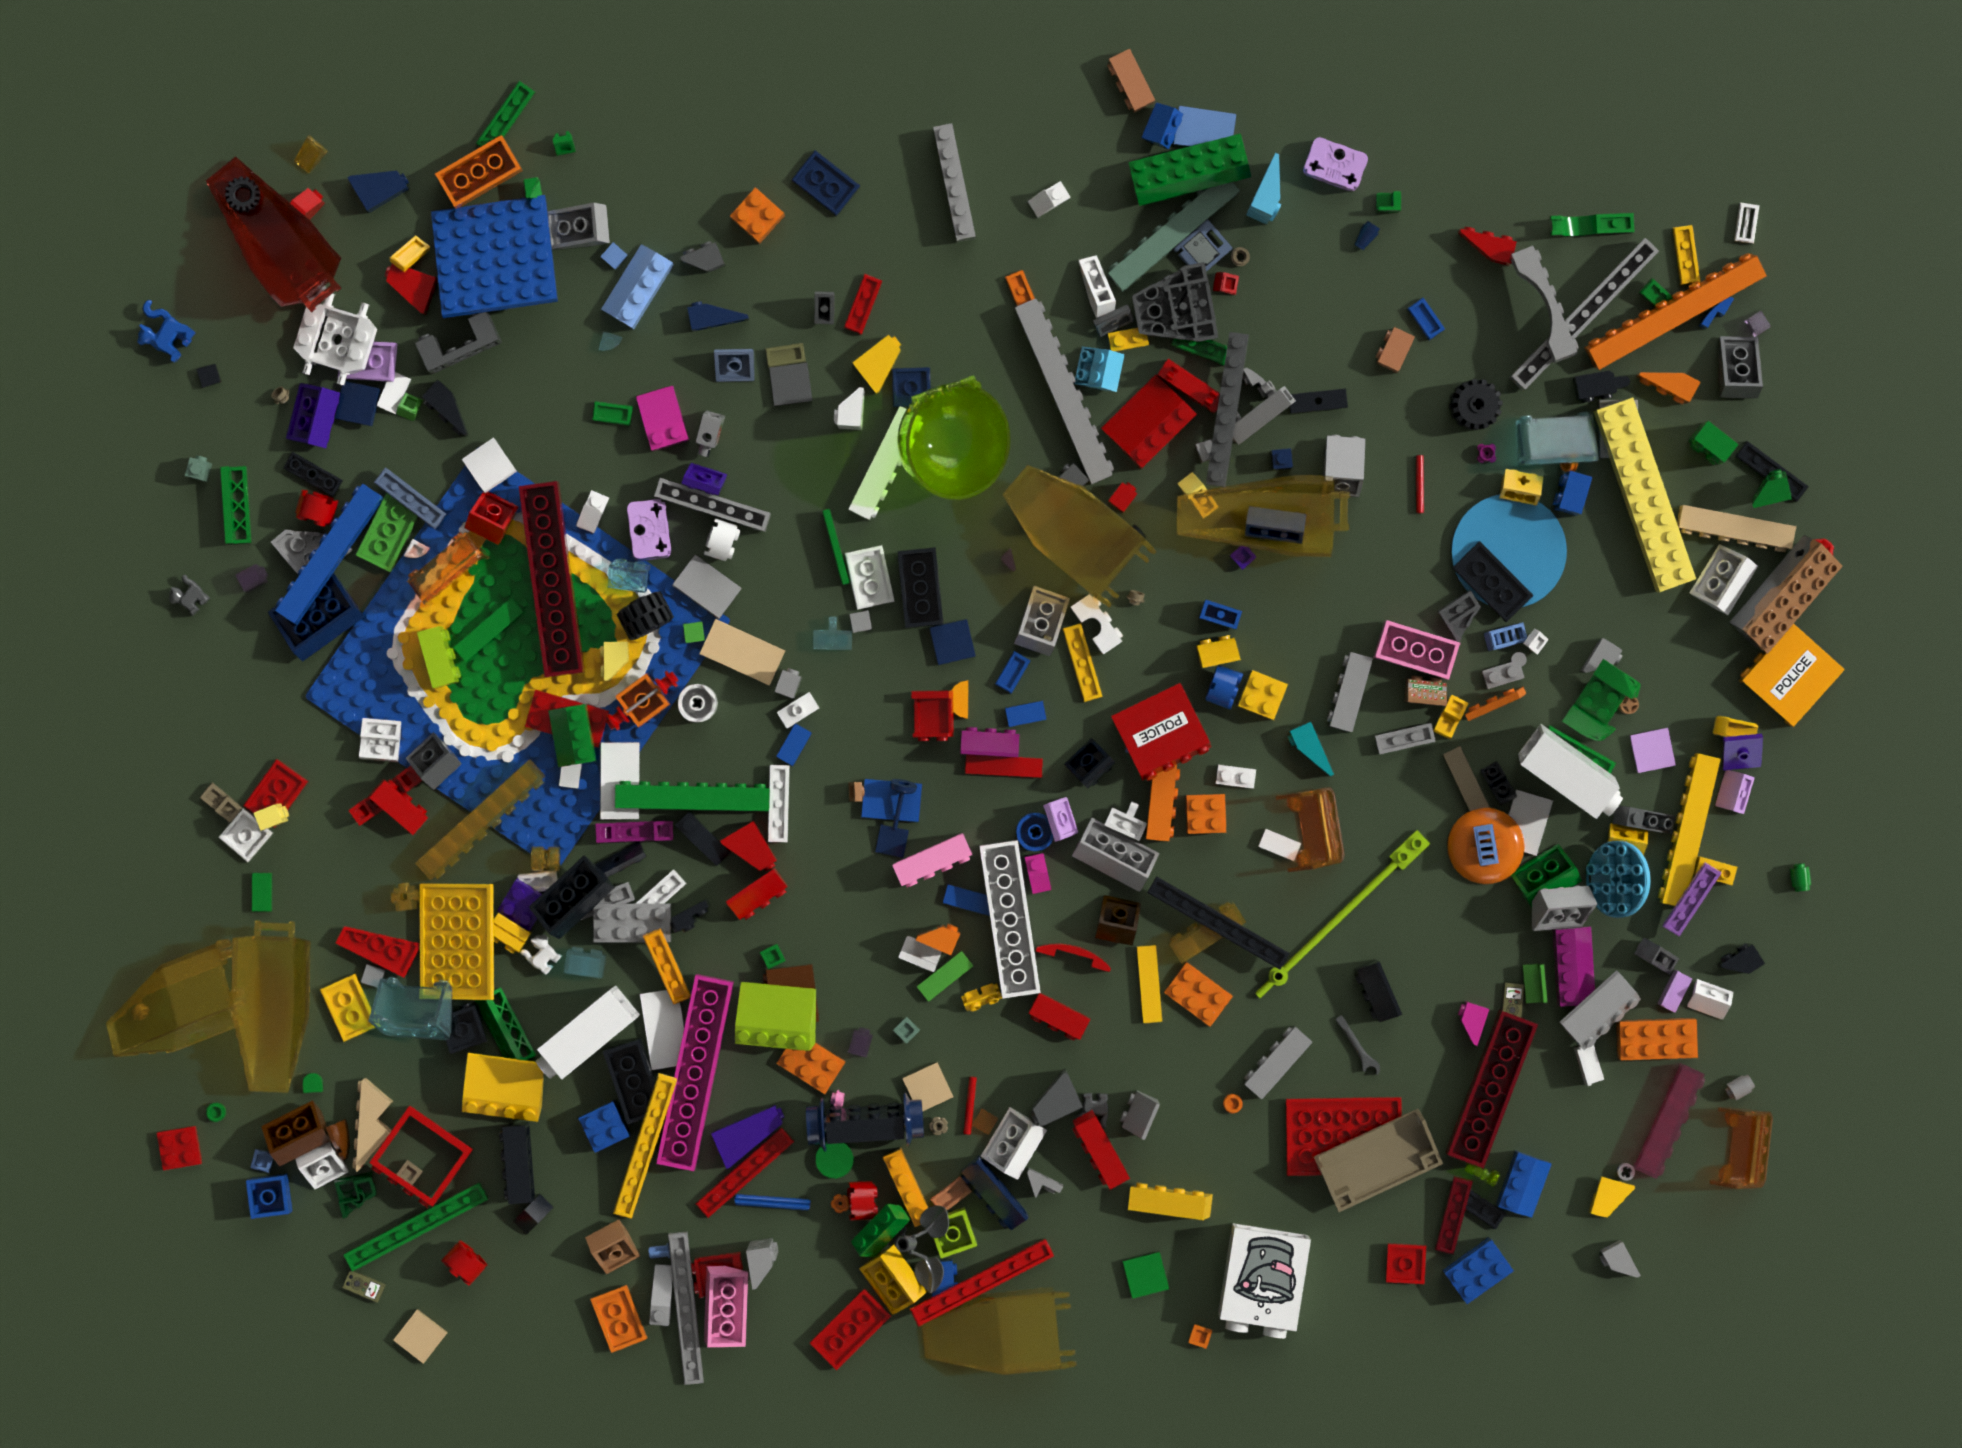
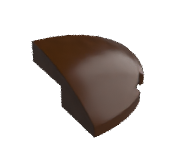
M344 1119L326 1127L334 1148L337 1151H341L338 1155L342 1160L348 1159L350 1150V1133L347 1120Z

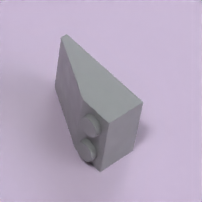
M589 203L548 211L552 250L610 243L606 205Z
M1033 586L1014 644L1050 656L1056 645L1070 598Z
M1136 1090L1135 1094L1131 1093L1127 1103L1130 1105L1127 1112H1123L1120 1122H1123L1122 1128L1145 1140L1160 1103L1158 1099Z

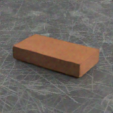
M959 1176L930 1200L935 1206H943L948 1211L970 1194L972 1190Z

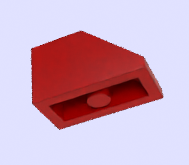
M307 188L295 197L290 204L311 220L325 202L321 200L324 196L316 189L311 191Z

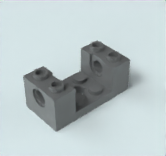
M487 312L471 314L472 317L468 320L477 341H474V339L463 343L464 346L459 349L454 347L445 351L446 355L438 338H435L433 335L429 336V334L419 337V341L415 344L428 372L432 374L437 373L501 344L502 340L490 314Z

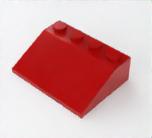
M1155 375L1101 429L1142 469L1197 414L1168 385Z

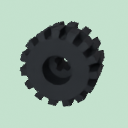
M1474 379L1464 382L1454 389L1455 392L1450 396L1451 404H1449V409L1452 411V414H1450L1452 419L1455 418L1457 421L1456 424L1465 427L1467 430H1480L1489 427V425L1497 421L1496 418L1502 412L1500 407L1503 406V401H1500L1499 396L1501 394L1495 390V386L1492 383L1489 384L1486 380ZM1476 399L1478 403H1481V407H1477V409L1476 406H1473V402H1476Z
M661 591L637 598L616 614L629 640L643 637L666 625L674 618Z

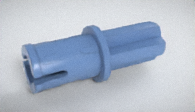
M669 1243L663 1246L649 1247V1257L670 1258Z

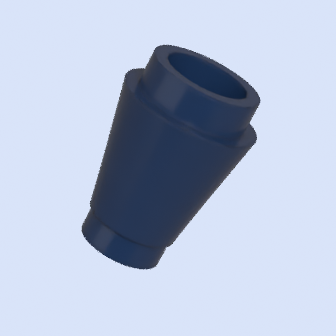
M1367 220L1362 225L1354 244L1364 250L1379 235L1380 228Z

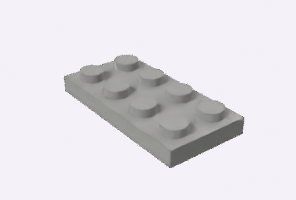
M671 903L597 904L594 907V942H645L643 935L659 928L662 929L667 942H671Z

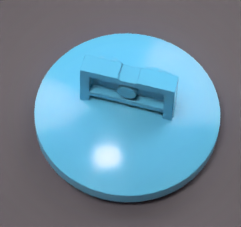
M1610 841L1597 848L1586 866V884L1593 893L1597 902L1596 907L1599 911L1614 918L1628 917L1636 913L1647 899L1650 890V871L1645 857L1637 847L1625 841Z

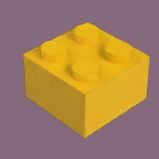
M1251 670L1237 706L1274 720L1288 684Z

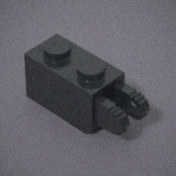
M1610 370L1575 376L1573 378L1576 399L1582 400V403L1592 402L1594 397L1600 396L1601 400L1613 398L1612 394L1617 393V389L1630 385L1631 381L1627 376L1615 377L1614 373Z

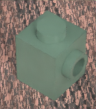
M198 455L195 458L190 457L185 476L208 482L212 463L207 462L206 457Z

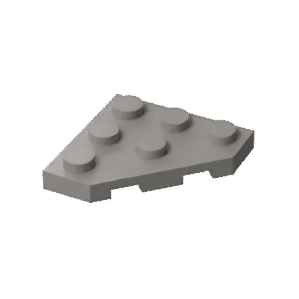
M284 530L271 543L298 574L300 568L303 565L306 566L310 561L308 558L314 549L317 550L321 545L319 541L324 533Z

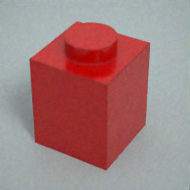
M1122 482L1108 502L1123 513L1136 497V488L1129 482L1126 484Z

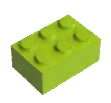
M438 626L417 632L432 688H441L459 683L458 678H461L459 667H456L453 661L456 659L454 649L449 647L448 641L451 638L448 629L446 630L444 627Z

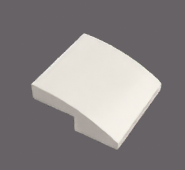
M494 437L462 459L485 493L517 472Z
M363 718L359 759L398 762L401 721Z

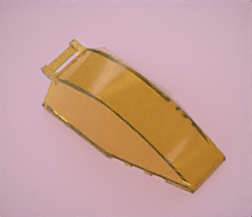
M255 920L253 936L232 939L231 1016L236 1028L235 1033L240 1045V1054L245 1066L244 1071L249 1091L289 1092L309 1020L311 941L295 937L294 921H289V923L261 922V920ZM261 930L288 931V936L261 935Z

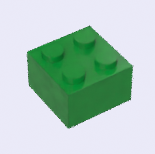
M1710 421L1702 423L1688 440L1691 444L1690 447L1695 452L1699 453L1701 451L1706 455L1705 459L1712 465L1715 463L1717 465L1725 463L1739 445Z

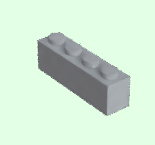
M1349 652V655L1344 656L1342 666L1345 669L1343 674H1339L1337 685H1340L1338 692H1334L1332 703L1335 705L1333 711L1330 710L1327 717L1330 727L1353 732L1373 658Z
M1295 1026L1292 1028L1288 1027L1282 1034V1040L1274 1042L1269 1048L1271 1052L1267 1057L1263 1055L1256 1063L1258 1067L1254 1071L1250 1070L1244 1077V1084L1260 1099L1266 1096L1312 1044V1041Z

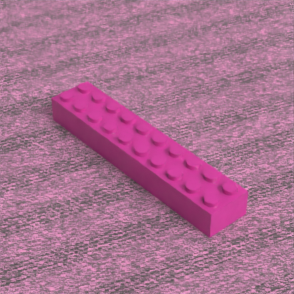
M701 974L695 975L674 1078H677V1082L667 1110L656 1164L695 1171L734 981Z

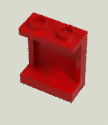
M911 691V699H914L915 728L912 737H918V741H929V737H936V741H948V737H954L953 691Z
M741 1252L695 1258L694 1263L691 1264L692 1274L696 1275L697 1282L694 1283L695 1294H699V1298L706 1296L707 1266H728L743 1270Z

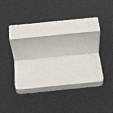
M907 936L898 958L934 972L942 952L916 941L915 938Z
M1697 979L1694 984L1693 995L1687 1007L1719 1019H1724L1731 1007L1733 992Z
M1594 1045L1585 1051L1580 1046L1575 1047V1054L1585 1085L1591 1086L1592 1083L1604 1080Z

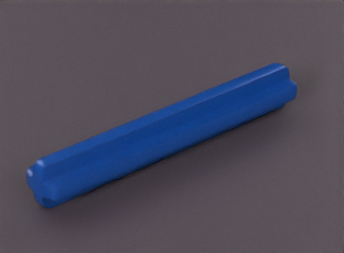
M735 1195V1205L809 1210L811 1204L809 1199Z

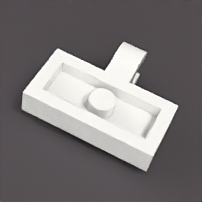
M1131 801L1127 813L1112 807L1104 825L1140 841L1147 823L1134 817L1139 804Z

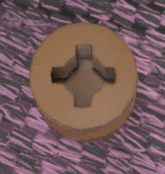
M1626 696L1618 709L1624 714H1632L1639 707L1638 699H1630Z

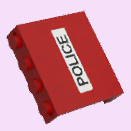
M1181 683L1111 716L1142 781L1145 779L1151 780L1162 771L1168 772L1174 768V765L1180 762L1182 764L1187 763L1192 759L1191 757L1197 754L1203 755L1211 748V743Z

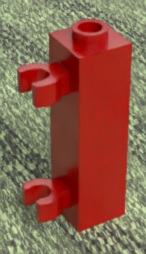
M1167 359L1157 376L1214 414L1218 409L1220 393L1170 359Z

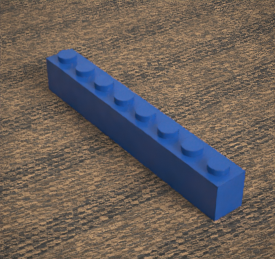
M364 484L361 487L357 486L353 491L352 496L354 497L350 503L346 502L342 507L341 511L343 513L339 519L335 518L330 525L332 529L328 535L325 533L319 541L321 544L319 548L311 552L308 564L300 568L297 580L289 584L286 596L284 598L281 597L276 603L277 609L275 611L295 625L299 624L384 499Z

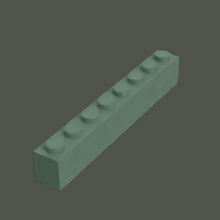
M1233 182L1199 190L1196 193L1198 196L1196 199L1186 201L1181 206L1183 210L1178 214L1176 212L1172 213L1167 218L1169 222L1164 226L1158 225L1152 231L1154 234L1149 239L1144 237L1138 243L1139 247L1135 251L1130 249L1123 255L1125 259L1122 262L1118 263L1116 261L1108 268L1110 270L1108 273L1109 278L1121 292H1124L1207 219L1212 217L1239 194L1240 190Z

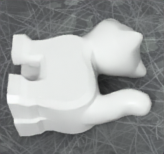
M545 934L537 935L531 939V942L539 951L532 956L529 951L522 949L520 954L524 955L532 966L547 975L553 968L552 965H548V961L552 960L557 963L562 955L557 954L548 944V937Z

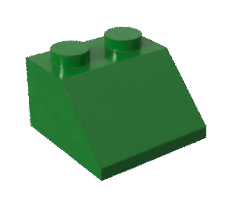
M1781 469L1774 470L1765 477L1752 498L1753 508L1792 499L1786 471L1782 472Z

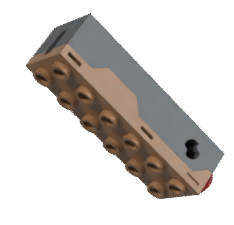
M1804 535L1734 616L1730 623L1751 645L1768 654L1843 567L1833 556V544L1825 538L1812 539Z

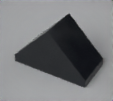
M540 1194L513 1222L527 1235L554 1207Z

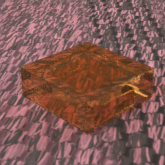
M981 1109L972 1125L989 1135L998 1117Z

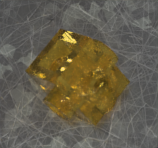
M409 882L398 884V888H393L394 892H391L392 904H395L396 911L418 908L417 901L420 900L419 890L415 889V885L410 886ZM404 893L407 895V899H404Z

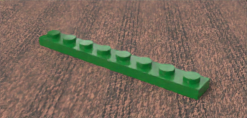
M479 1182L345 1253L344 1257L353 1272L487 1201L489 1198Z

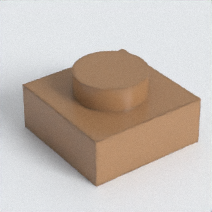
M848 782L849 801H862L865 793L862 782Z

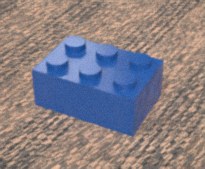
M1488 1237L1442 1271L1464 1302L1469 1304L1514 1270L1492 1239Z

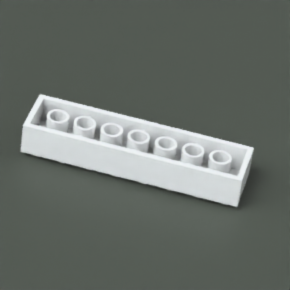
M1018 840L979 845L1002 998L1041 993Z

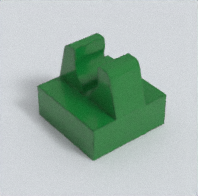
M566 131L565 136L559 137L558 133L555 134L553 144L557 156L576 152L574 141L569 131Z

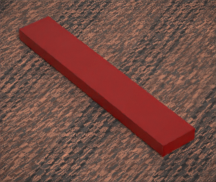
M781 1127L695 1203L697 1207L709 1218L794 1143V1140Z

